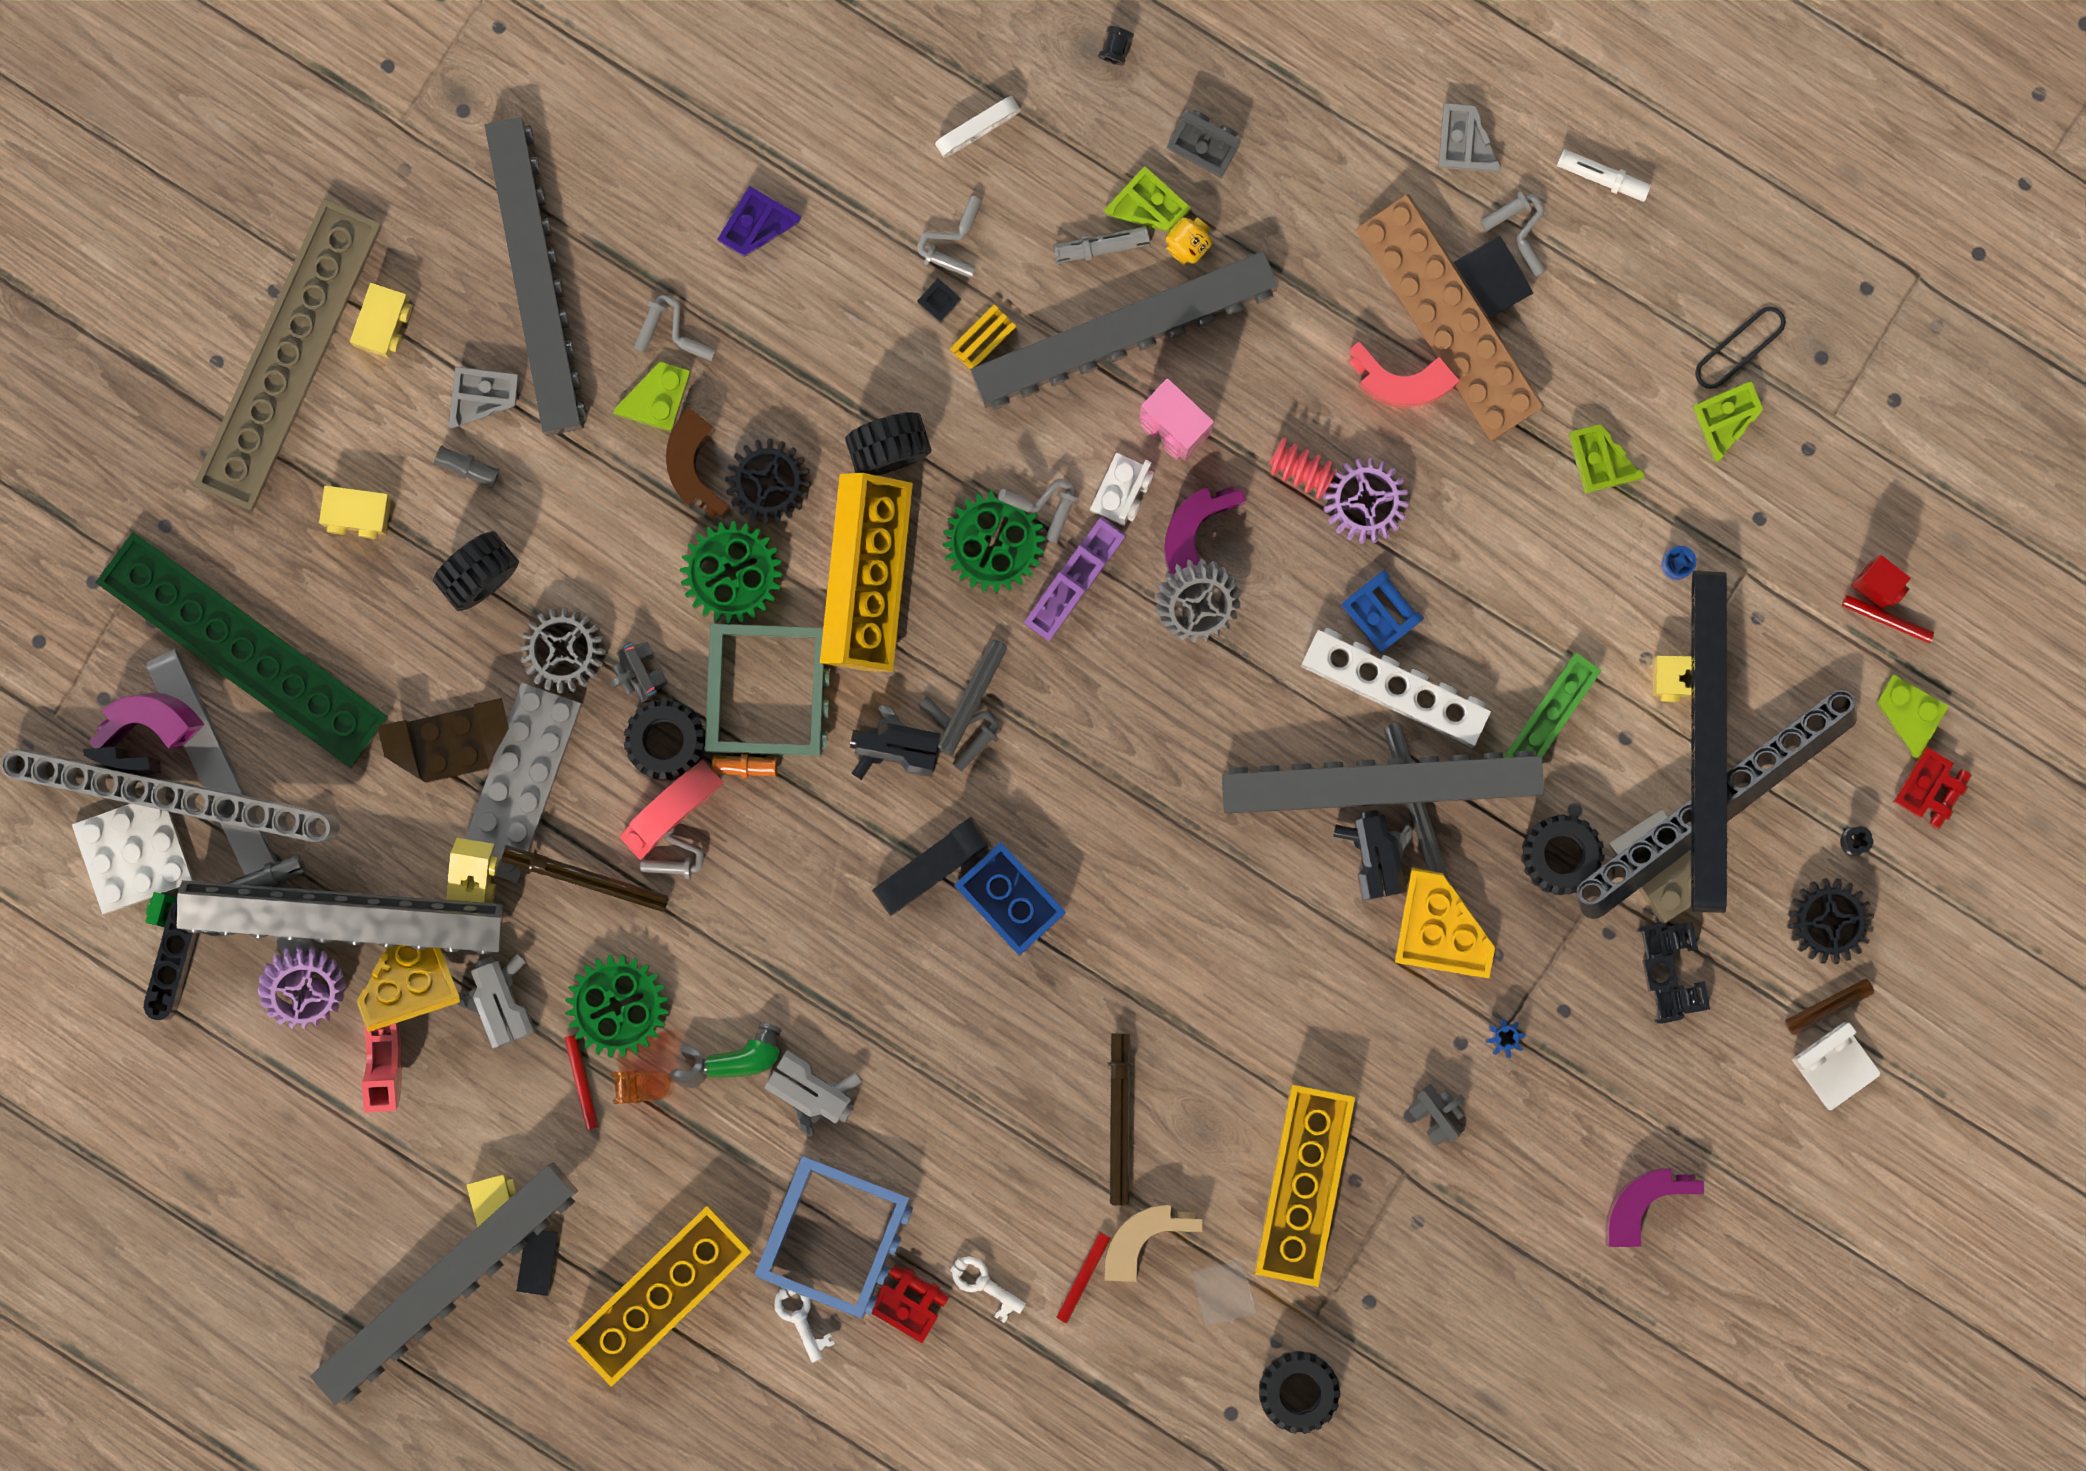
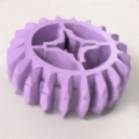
M1373 458L1368 459L1367 468L1362 467L1361 459L1355 460V470L1348 463H1345L1343 469L1346 475L1344 476L1341 472L1336 471L1334 478L1339 483L1331 481L1328 487L1334 493H1325L1323 496L1324 500L1333 501V504L1324 507V512H1335V515L1329 518V524H1334L1339 520L1341 524L1336 529V532L1340 534L1346 527L1350 530L1346 539L1351 541L1354 534L1358 533L1360 534L1358 539L1360 544H1364L1366 534H1370L1372 543H1377L1378 541L1377 532H1380L1384 539L1389 538L1390 535L1386 527L1388 526L1393 531H1397L1399 525L1394 521V518L1399 521H1404L1406 515L1398 511V509H1407L1409 507L1408 502L1400 501L1399 499L1406 497L1409 494L1408 490L1398 491L1397 487L1404 483V479L1398 478L1395 481L1391 479L1396 473L1395 468L1390 469L1388 474L1382 472L1386 466L1384 461H1381L1378 469H1374ZM1366 476L1380 480L1389 491L1373 490ZM1356 478L1357 495L1340 501L1342 488L1350 480ZM1363 491L1367 494L1368 498L1376 499L1374 503H1371L1369 513L1365 504L1356 503L1358 499L1361 500ZM1392 501L1389 516L1381 523L1376 524L1375 508L1385 502ZM1356 510L1360 512L1364 522H1366V526L1352 522L1343 511Z
M298 945L296 953L291 954L290 950L285 948L283 958L274 954L272 957L274 964H265V973L259 976V983L261 985L258 987V994L262 997L260 999L261 1006L267 1008V1015L270 1018L277 1016L276 1020L279 1025L288 1020V1025L291 1029L296 1026V1023H301V1027L306 1030L307 1023L313 1022L318 1027L320 1025L319 1018L322 1017L329 1021L331 1018L330 1011L338 1012V1002L344 1000V992L342 990L346 988L345 980L342 979L343 971L340 967H336L337 963L334 958L327 959V953L324 950L315 955V948L313 946L307 952H303L302 947ZM314 971L323 976L328 985L321 984L320 980L312 978L311 972ZM276 991H281L283 995L291 997L292 1004L283 1001Z

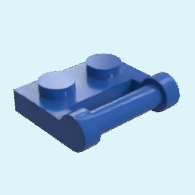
M1385 569L1341 604L1342 608L1380 654L1425 619L1419 611L1417 613L1392 584L1389 580L1391 576ZM1379 587L1406 621L1399 625L1372 591Z

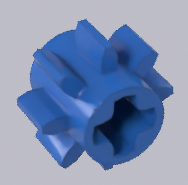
M1503 1018L1500 1020L1501 1027H1488L1493 1032V1036L1486 1039L1485 1042L1493 1043L1496 1046L1492 1054L1496 1055L1500 1050H1505V1056L1511 1058V1049L1523 1050L1518 1042L1519 1038L1526 1037V1034H1518L1515 1030L1518 1027V1022H1514L1510 1027L1507 1026L1506 1020ZM1510 1030L1512 1032L1510 1039L1513 1040V1043L1501 1046L1499 1044L1501 1042V1038L1498 1036L1499 1032L1506 1033Z

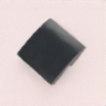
M1501 236L1492 239L1453 262L1489 319L1533 294L1524 274Z
M118 747L83 749L84 756L113 768L145 774L161 773L160 760L151 757L128 758V751Z

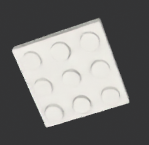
M128 804L72 824L101 912L104 915L152 898L153 892L165 894L179 889L182 880L194 881L175 823L169 811Z

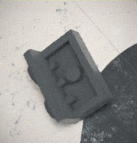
M1185 110L1166 149L1222 179L1240 146L1241 140L1237 138L1238 134L1227 126L1221 125L1218 128L1209 123L1210 118L1199 111L1193 110L1190 113Z

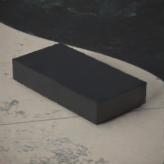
M544 1230L539 1235H536L533 1231L524 1239L528 1244L522 1251L517 1292L549 1296L559 1232Z

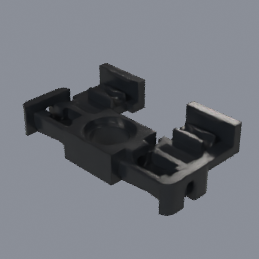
M1693 922L1666 926L1665 923H1657L1639 927L1637 932L1642 931L1647 960H1642L1648 992L1654 991L1659 1019L1654 1021L1657 1024L1682 1020L1684 1014L1710 1010L1705 981L1694 983L1692 988L1684 989V985L1679 986V989L1673 988L1678 986L1673 956H1667V953L1672 952L1674 955L1677 954V950L1687 948V952L1698 950ZM1662 927H1667L1668 930L1662 931ZM1685 930L1688 932L1690 947L1687 945ZM1663 964L1668 968L1669 977L1665 982L1659 983L1653 979L1652 969L1655 965ZM1697 987H1699L1702 1004H1699ZM1684 1011L1683 1015H1679L1678 1012Z

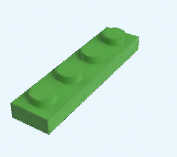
M1574 653L1503 758H1514L1517 751H1535V756L1543 757L1602 670L1579 654Z

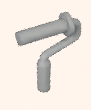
M1519 191L1516 193L1517 199L1480 222L1487 232L1523 209L1529 212L1532 210L1529 203L1532 202L1537 212L1518 234L1517 243L1519 251L1535 277L1544 273L1546 269L1530 243L1524 238L1542 217L1545 208L1536 195L1529 194L1524 197L1522 192Z
M970 196L959 224V233L925 232L922 234L917 249L920 255L926 257L924 265L928 266L929 262H932L966 277H972L975 266L935 251L936 245L931 244L929 250L925 249L928 239H963L972 228L982 203L981 199Z
M661 295L655 303L647 302L646 305L650 306V310L634 345V349L646 352L662 312L667 313L668 311L667 308L662 306L663 303L674 307L672 331L674 343L681 349L712 362L716 353L715 349L687 337H679L681 305L677 299L668 295Z
M1063 479L1055 480L1036 504L1032 500L1007 489H1002L998 496L1000 501L1026 512H1037L1058 487L1066 489V493L1058 492L1057 494L1061 500L1045 540L1054 544L1058 542L1072 503L1078 504L1079 501L1078 498L1073 497V485Z
M674 827L665 836V839L672 844L695 853V865H693L692 857H686L685 862L642 859L640 870L641 872L684 874V878L690 880L692 873L700 871L703 867L704 852L701 848L672 836L675 830Z

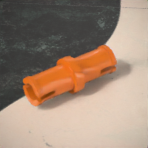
M742 753L741 756L713 755L712 770L716 775H740L743 779H748L749 776L777 777L778 758L749 757L748 753Z

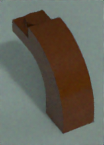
M688 407L676 422L668 439L666 449L668 475L677 494L690 509L700 500L702 503L699 507L710 517L714 518L718 515L724 519L731 511V508L700 482L696 471V460L699 451L714 434L715 430L708 422Z

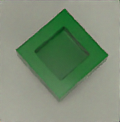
M153 892V896L146 906L147 918L145 923L165 927L169 910L172 904L177 901V897Z

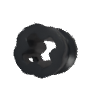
M1109 26L1106 30L1108 37L1104 49L1099 52L1098 57L1108 63L1123 66L1126 62L1124 55L1128 43L1133 40L1134 34L1120 27Z
M1863 826L1845 830L1840 838L1842 850L1851 856L1868 852L1874 843L1871 831ZM1860 834V841L1863 843V846L1852 847L1854 841L1850 837Z

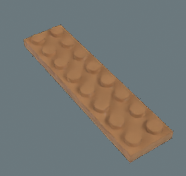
M1406 194L1355 229L1436 357H1440L1458 378L1457 390L1490 441H1494L1545 407L1410 194Z

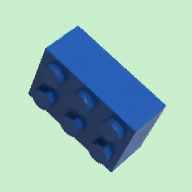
M1002 842L954 885L1019 957L1066 914L1065 910Z

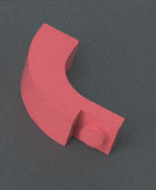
M1360 341L1348 352V355L1351 357L1348 362L1359 375L1363 372L1366 375L1360 382L1359 387L1373 399L1392 407L1415 408L1428 405L1441 399L1459 383L1458 378L1440 357L1418 374L1397 376L1384 370Z
M704 760L700 761L646 806L629 823L630 826L619 838L639 860L643 859L676 825L708 801L724 782Z
M364 1023L366 1039V1068L362 1079L364 1113L396 1111L400 1101L402 1081L400 1028H398V1023L368 1032Z

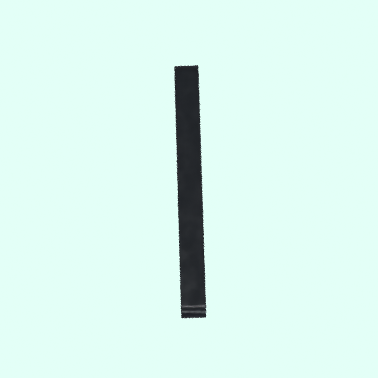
M1693 571L1691 583L1692 912L1725 913L1727 907L1726 572Z
M1844 690L1831 693L1727 772V822L1856 724L1855 698L1851 693ZM1841 708L1848 709L1845 712H1836V710ZM1815 727H1822V728H1823V729L1820 730V731H1812V730H1811V729H1813V728H1815ZM1790 746H1798L1795 750L1787 749ZM1767 764L1774 765L1769 769L1762 768V766ZM1741 783L1749 784L1748 786L1743 788L1737 787V785ZM1691 800L1581 882L1577 888V898L1583 915L1591 919L1604 916L1691 850V826L1687 825L1691 821ZM1665 840H1674L1671 844H1662ZM1640 859H1649L1646 863H1637ZM1618 877L1624 878L1621 882H1611ZM1592 896L1599 897L1596 901H1586Z

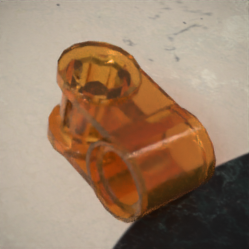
M663 1071L611 1072V1077L615 1078L616 1098L613 1099V1104L661 1100L670 1096L674 1089L673 1080L668 1073ZM656 1076L663 1078L666 1084L665 1090L659 1095L653 1093L650 1088V1083Z

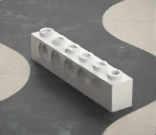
M1325 628L1324 632L1320 630L1316 632L1300 667L1471 748L1476 745L1491 711L1485 709V702L1469 696L1468 700L1456 695L1457 689L1442 682L1438 687L1428 682L1429 676L1418 670L1411 669L1410 673L1398 668L1400 662L1385 655L1382 656V659L1371 655V649L1363 644L1354 642L1353 646L1341 641L1343 637L1341 634L1331 629ZM1343 651L1348 657L1347 665L1344 667L1334 666L1330 660L1331 653ZM1370 664L1376 669L1377 674L1374 680L1366 681L1361 678L1359 669L1362 665ZM1400 678L1405 684L1404 693L1396 695L1390 692L1388 688L1389 680ZM1422 691L1431 693L1434 698L1433 706L1430 708L1421 707L1417 702L1418 693ZM1449 705H1457L1461 708L1463 716L1460 721L1452 722L1447 718L1446 708Z

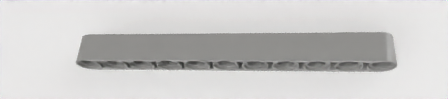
M173 649L146 662L158 692L173 696L187 704L205 724L184 745L203 787L246 795L178 651ZM231 800L225 806L226 813L229 816H232L235 812V805ZM220 822L245 875L264 868L266 863L273 862L275 864L278 862L264 831ZM287 880L282 881L281 885L278 886L280 888H290ZM274 936L283 957L285 948L289 949L292 954L296 953L298 945L302 947L303 952H307L313 946L315 948V955L320 953L315 939L299 938L297 940H287L282 936Z
M11 750L3 756L1 761L3 772L6 776L13 779L306 841H330L338 835L340 830L338 819L327 812L32 750ZM20 756L25 762L22 772L16 766L17 759ZM50 762L55 768L52 778H49L46 773V767ZM79 769L85 775L81 785L76 780V773ZM109 775L115 781L114 788L111 791L106 787V778ZM139 781L145 787L142 797H139L135 791L136 784ZM169 787L175 793L174 801L171 804L165 798L166 790ZM198 794H201L205 799V805L202 810H199L195 804ZM229 800L235 805V812L232 816H229L225 810L226 803ZM259 806L265 811V819L262 823L255 816ZM289 813H292L296 819L293 829H289L286 825V817ZM319 819H322L326 824V831L322 836L316 831V823Z

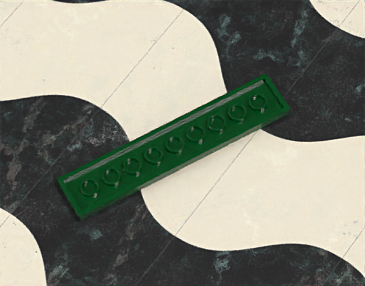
M134 532L130 534L95 582L350 768H353L377 735V726L384 725L389 716Z

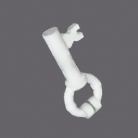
M970 1256L958 1257L950 1269L953 1280L959 1289L966 1292L985 1291L1003 1303L1002 1309H999L994 1316L997 1319L999 1316L1003 1317L1001 1320L1003 1323L1009 1317L1008 1313L1014 1310L1020 1314L1026 1305L1025 1302L990 1280L988 1268L981 1259ZM969 1264H973L981 1272V1276L978 1277L976 1284L972 1285L967 1284V1282L961 1279V1275Z
M779 1287L774 1299L775 1312L783 1320L795 1324L812 1363L823 1359L821 1351L825 1346L831 1347L835 1345V1342L829 1341V1338L832 1337L831 1333L825 1335L823 1339H815L806 1319L811 1308V1300L800 1295L803 1301L802 1309L796 1310L792 1314L787 1313L782 1305V1299L788 1298V1294L793 1296L796 1293Z

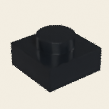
M937 278L917 300V303L941 324L962 299Z

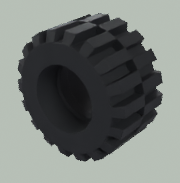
M905 412L883 417L852 430L845 437L856 473L885 474L912 465L924 459L932 452L920 413Z
M487 532L475 537L452 554L437 570L433 582L457 611L467 610L479 604L499 589L513 575L519 560L496 532Z
M668 700L648 702L647 706L638 708L634 717L631 716L628 720V728L624 731V749L627 751V757L630 762L644 775L659 781L676 780V778H679L695 766L700 758H703L705 746L703 725L698 717L681 703ZM661 722H671L677 725L682 731L684 738L680 752L670 759L656 758L649 752L646 744L650 729Z
M1561 814L1542 820L1529 831L1527 839L1522 845L1523 855H1521V860L1524 862L1526 875L1530 876L1531 882L1535 886H1539L1546 893H1554V895L1573 894L1577 892L1581 882L1601 868L1605 858V854H1602V848H1604L1603 841L1599 840L1597 836L1599 833L1596 829H1592L1589 826V822L1578 819V816ZM1558 836L1570 837L1578 844L1581 851L1580 864L1574 871L1567 874L1554 872L1545 861L1544 851L1546 845L1550 840Z
M1296 1351L1283 1353L1281 1357L1271 1361L1268 1368L1266 1367L1263 1371L1262 1379L1259 1382L1258 1394L1265 1414L1277 1427L1282 1430L1285 1429L1289 1433L1296 1434V1432H1302L1306 1434L1312 1430L1321 1429L1322 1425L1326 1422L1329 1423L1333 1418V1413L1338 1409L1341 1391L1339 1390L1338 1378L1327 1362L1313 1353ZM1295 1373L1309 1375L1318 1386V1398L1315 1404L1304 1411L1289 1409L1283 1403L1280 1395V1389L1284 1380Z

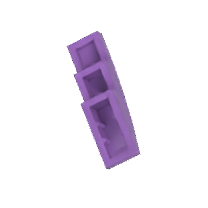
M1103 517L1099 518L1024 623L1050 641L1127 535Z

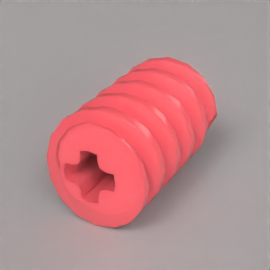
M1284 436L1268 466L1272 465L1271 475L1275 476L1282 470V481L1284 482L1294 476L1293 486L1295 488L1305 482V493L1308 494L1316 488V499L1319 500L1327 491L1338 468L1332 472V461L1330 460L1320 466L1321 455L1319 454L1309 460L1308 448L1298 454V443L1296 442L1289 448H1286L1287 437Z

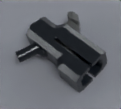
M885 705L878 707L883 717L880 719L877 728L860 725L859 731L853 730L850 748L855 749V755L863 757L851 774L861 781L872 764H880L883 761L901 764L906 773L932 778L936 756L907 751L904 748L937 755L938 743L941 737L940 733L907 727L902 724L893 708Z
M1378 810L1359 813L1360 819L1354 821L1355 828L1335 825L1333 837L1351 840L1354 842V846L1360 849L1363 868L1357 876L1362 901L1384 896L1378 864L1380 866L1385 897L1407 892L1401 857L1402 851L1413 837L1410 825H1406L1401 833L1398 831H1387L1385 816H1378Z

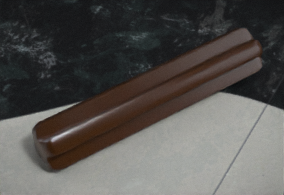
M1863 979L1786 1019V1027L1792 1035H1796L1873 995L1874 988L1868 979Z

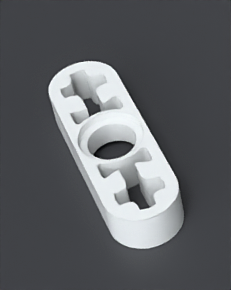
M1013 96L1007 97L947 133L935 145L943 158H946L1016 116L1021 109Z

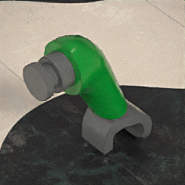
M760 1022L758 1028L761 1032L756 1033L754 1040H748L743 1048L732 1052L708 1055L707 1059H704L701 1053L693 1047L683 1045L681 1049L683 1056L695 1060L696 1063L690 1071L683 1072L676 1068L671 1071L669 1076L674 1083L680 1086L694 1088L702 1084L707 1076L708 1078L743 1077L765 1072L774 1065L780 1055L781 1050L776 1047L778 1039L775 1037L780 1035L782 1030L775 1025Z

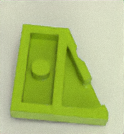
M1146 166L1139 171L1104 209V213L1107 216L1167 233L1173 229L1180 219L1184 218L1191 211V207Z
M659 362L617 405L613 414L671 432L675 425L691 372Z
M1752 381L1744 382L1691 405L1714 462L1720 461L1725 456L1724 454L1731 445L1738 441L1748 425L1754 422L1763 411Z
M1601 424L1568 433L1585 494L1645 478L1642 470L1635 468L1626 457L1627 453L1619 444L1612 441L1611 435Z
M1894 674L1891 675L1876 702L1882 713L1890 720L1891 726L1897 735L1902 738L1910 750L1911 756L1916 760L1922 755L1949 707Z

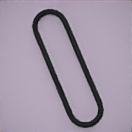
M1764 307L1700 361L1695 371L1698 383L1704 388L1714 389L1726 382L1781 334L1786 324L1783 313L1774 307ZM1768 311L1778 314L1781 320L1779 329L1715 384H1707L1701 379L1700 370L1702 366L1758 317Z

